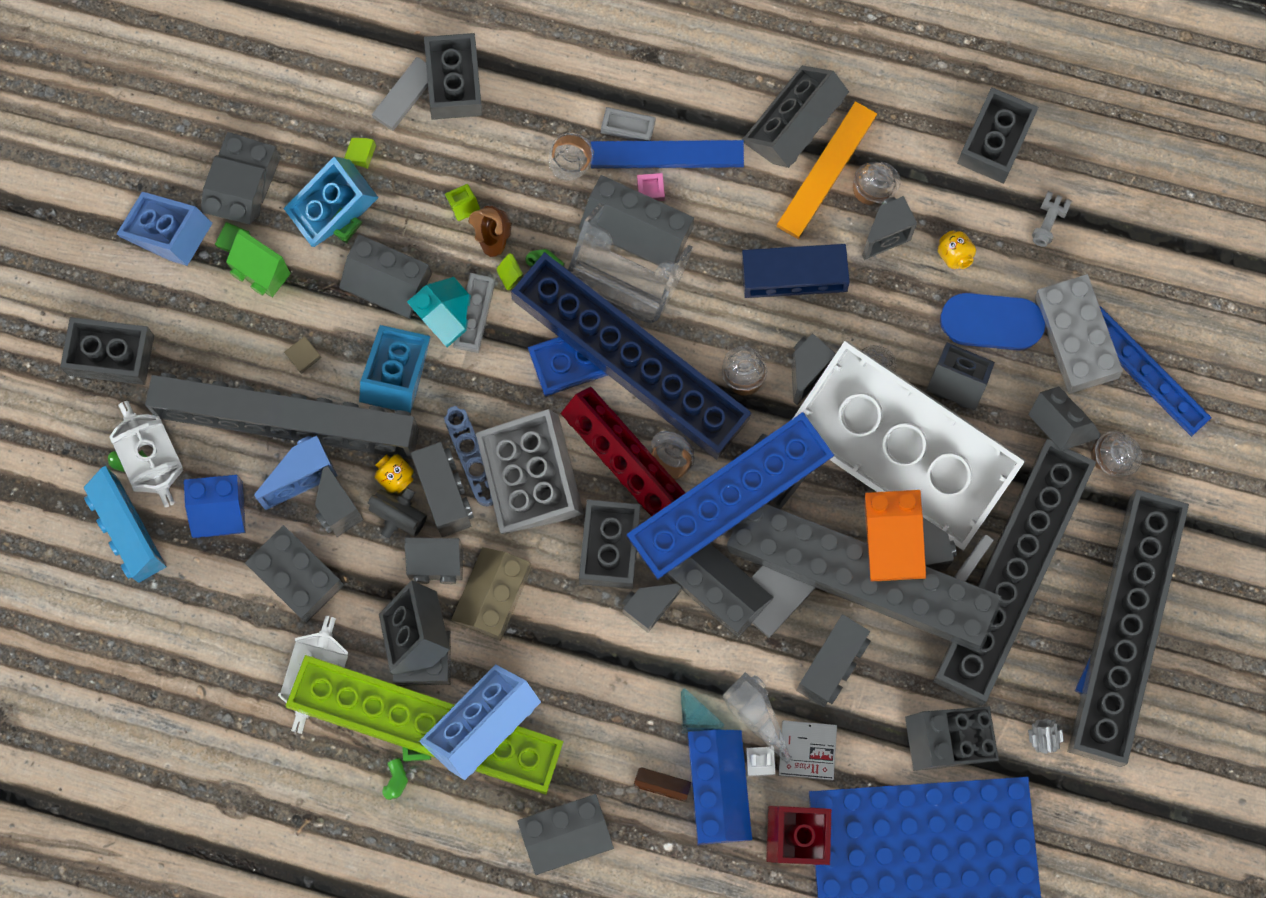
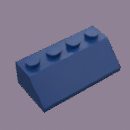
M742 730L688 732L697 845L752 841Z

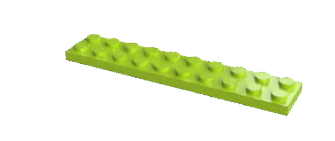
M307 655L304 656L286 703V708L434 758L436 757L420 743V740L454 707V704ZM517 726L514 732L475 771L546 795L564 741Z

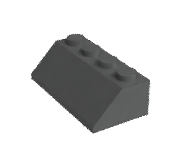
M802 65L742 140H744L745 145L772 164L789 168L796 162L803 149L811 143L819 129L827 123L828 118L835 109L842 104L849 91L834 71Z
M600 175L589 196L579 229L668 271H672L694 228V217Z
M708 544L665 574L674 584H679L682 587L681 590L737 638L744 633L774 598L711 544Z

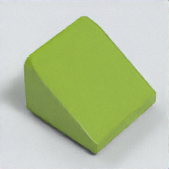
M351 138L344 159H349L354 165L368 169L376 148L375 141L369 138Z
M468 184L445 194L458 221L468 218L473 212L480 210L477 199Z
M511 253L497 267V273L506 290L513 289L524 277L514 255Z

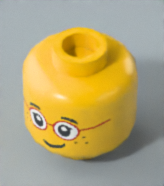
M953 230L940 238L937 251L949 268L966 269L974 261L976 247L966 233Z
M386 454L375 465L378 470L375 472L374 478L388 493L396 491L399 494L414 480L412 478L413 468L398 454L391 458Z

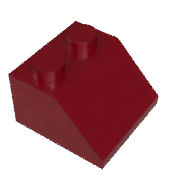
M768 806L766 862L830 865L832 809Z

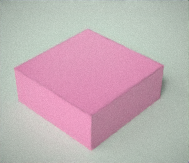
M663 173L637 175L638 192L657 201H665Z

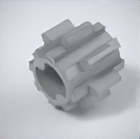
M1054 719L1036 720L1035 723H1032V729L1028 730L1029 742L1032 743V747L1038 753H1054L1057 749H1060V743L1064 742L1063 729H1060V725Z

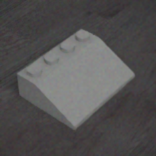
M547 409L476 433L501 534L553 524L584 514L560 418L557 413Z

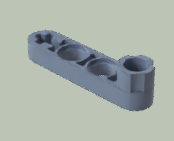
M453 406L447 410V415L444 417L446 427L476 501L482 506H492V497L488 500L484 496L479 497L482 494V489L478 482H482L487 478L485 469L482 475L477 477L469 473V469L474 463L483 465L477 437L465 409ZM458 417L463 421L459 425H453V418ZM472 440L475 446L471 452L465 453L460 450L462 441ZM486 480L484 481L488 491H490L488 481Z

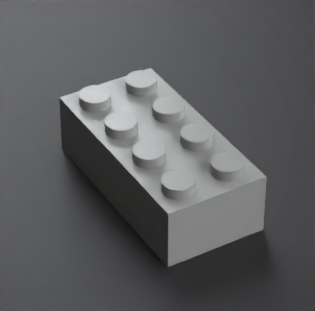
M1088 274L1038 289L1035 301L1042 312L1045 329L1068 394L1119 379L1123 369Z

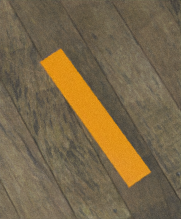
M856 101L854 102L777 223L779 229L799 240L874 122L877 113Z

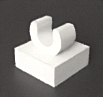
M774 747L746 748L748 776L775 775Z

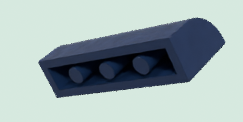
M846 244L742 250L744 298L848 292L850 279Z

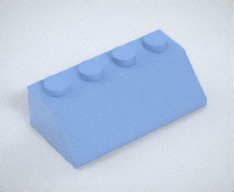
M495 664L420 740V743L449 771L466 780L514 732L515 728L533 712L541 701L526 680Z

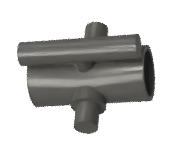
M406 487L402 496L399 495L396 498L380 489L376 495L370 497L368 501L370 505L369 511L385 520L383 523L385 526L381 535L390 539L394 530L397 531L398 528L414 537L419 534L426 522L427 515L411 506V500L415 494L413 490Z

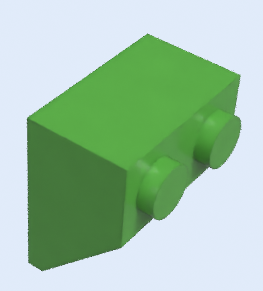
M242 229L237 232L226 261L231 269L230 274L241 282L244 279L252 284L250 287L258 294L263 296L266 293L273 298L291 274L283 257Z

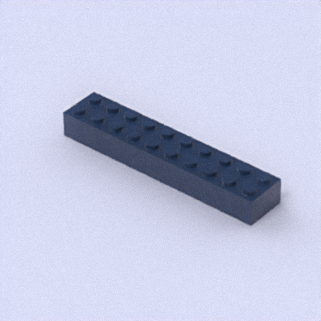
M545 252L511 291L512 301L716 460L749 421L752 413Z

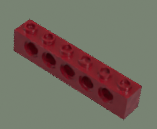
M591 386L575 394L560 413L651 517L686 493Z

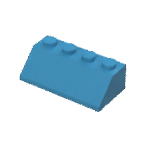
M106 466L100 468L84 486V490L88 495L84 497L85 502L91 511L96 510L100 518L96 522L104 534L108 532L112 540L108 544L115 556H121L124 562L121 564V568L128 579L132 577L140 583L167 566L119 478Z

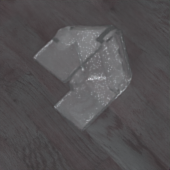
M599 203L584 221L568 271L617 309L644 322L654 323L663 314L679 284L693 247L688 245L676 262L663 261L657 267L656 272H653L610 251L613 238L606 229L598 226L605 205Z

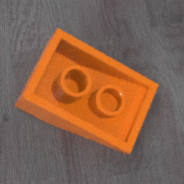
M920 490L865 493L870 581L926 579Z

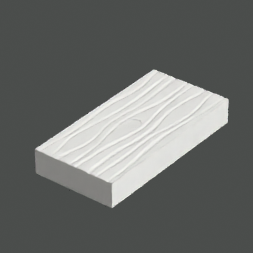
M844 341L793 417L795 418L803 412L834 454L830 461L876 492L920 490L923 517L948 533L949 540H953L955 545L963 551L1025 462V459L848 341Z

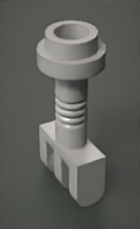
M1050 191L1047 192L1041 209L1048 211L1041 228L1034 229L1032 233L1033 242L1041 247H1046L1052 242L1053 234L1050 231L1057 215L1065 218L1072 202L1067 199L1063 207L1059 204L1062 199L1060 195H1057L1054 203L1050 202L1053 195Z

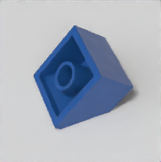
M238 475L184 480L185 508L192 538L246 533L243 481Z

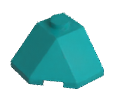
M455 277L427 284L407 301L446 347L450 346L467 331L468 320L466 318L471 295Z

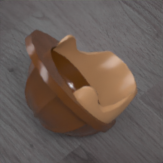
M485 206L483 209L473 212L468 222L475 229V240L480 243L486 255L498 257L502 254L506 241L511 236L512 223L507 213L499 210L496 206Z

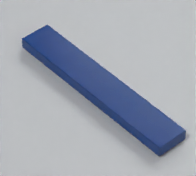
M744 140L591 141V169L744 167Z
M1100 306L1121 367L1192 437L1212 417Z

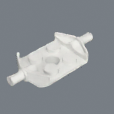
M124 401L126 409L123 402L118 405L124 416V421L114 429L110 435V440L134 492L157 493L164 507H169L168 501L172 506L175 501L170 494L169 487L183 472V467L159 416L151 414L136 415L129 401ZM149 445L154 450L150 456L142 457L138 453L140 447Z
M325 616L319 633L295 638L296 643L281 693L278 695L285 703H287L305 655L345 668L349 653L333 638L332 634L336 618L331 617L330 619V616ZM295 711L296 717L291 731H297V733L302 734L306 718L309 719V715Z

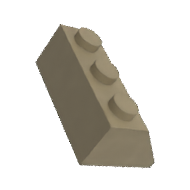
M482 547L451 621L501 641L532 569L531 563L507 552Z

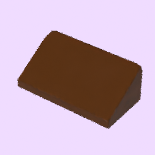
M641 767L638 769L634 786L641 790L685 802L687 801L691 782Z

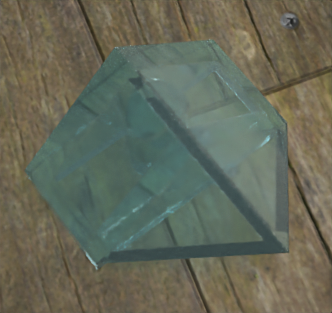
M684 688L680 693L682 733L723 730L725 725Z

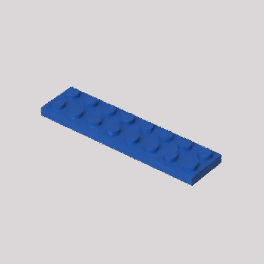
M802 412L627 533L626 536L658 580L834 457V454Z

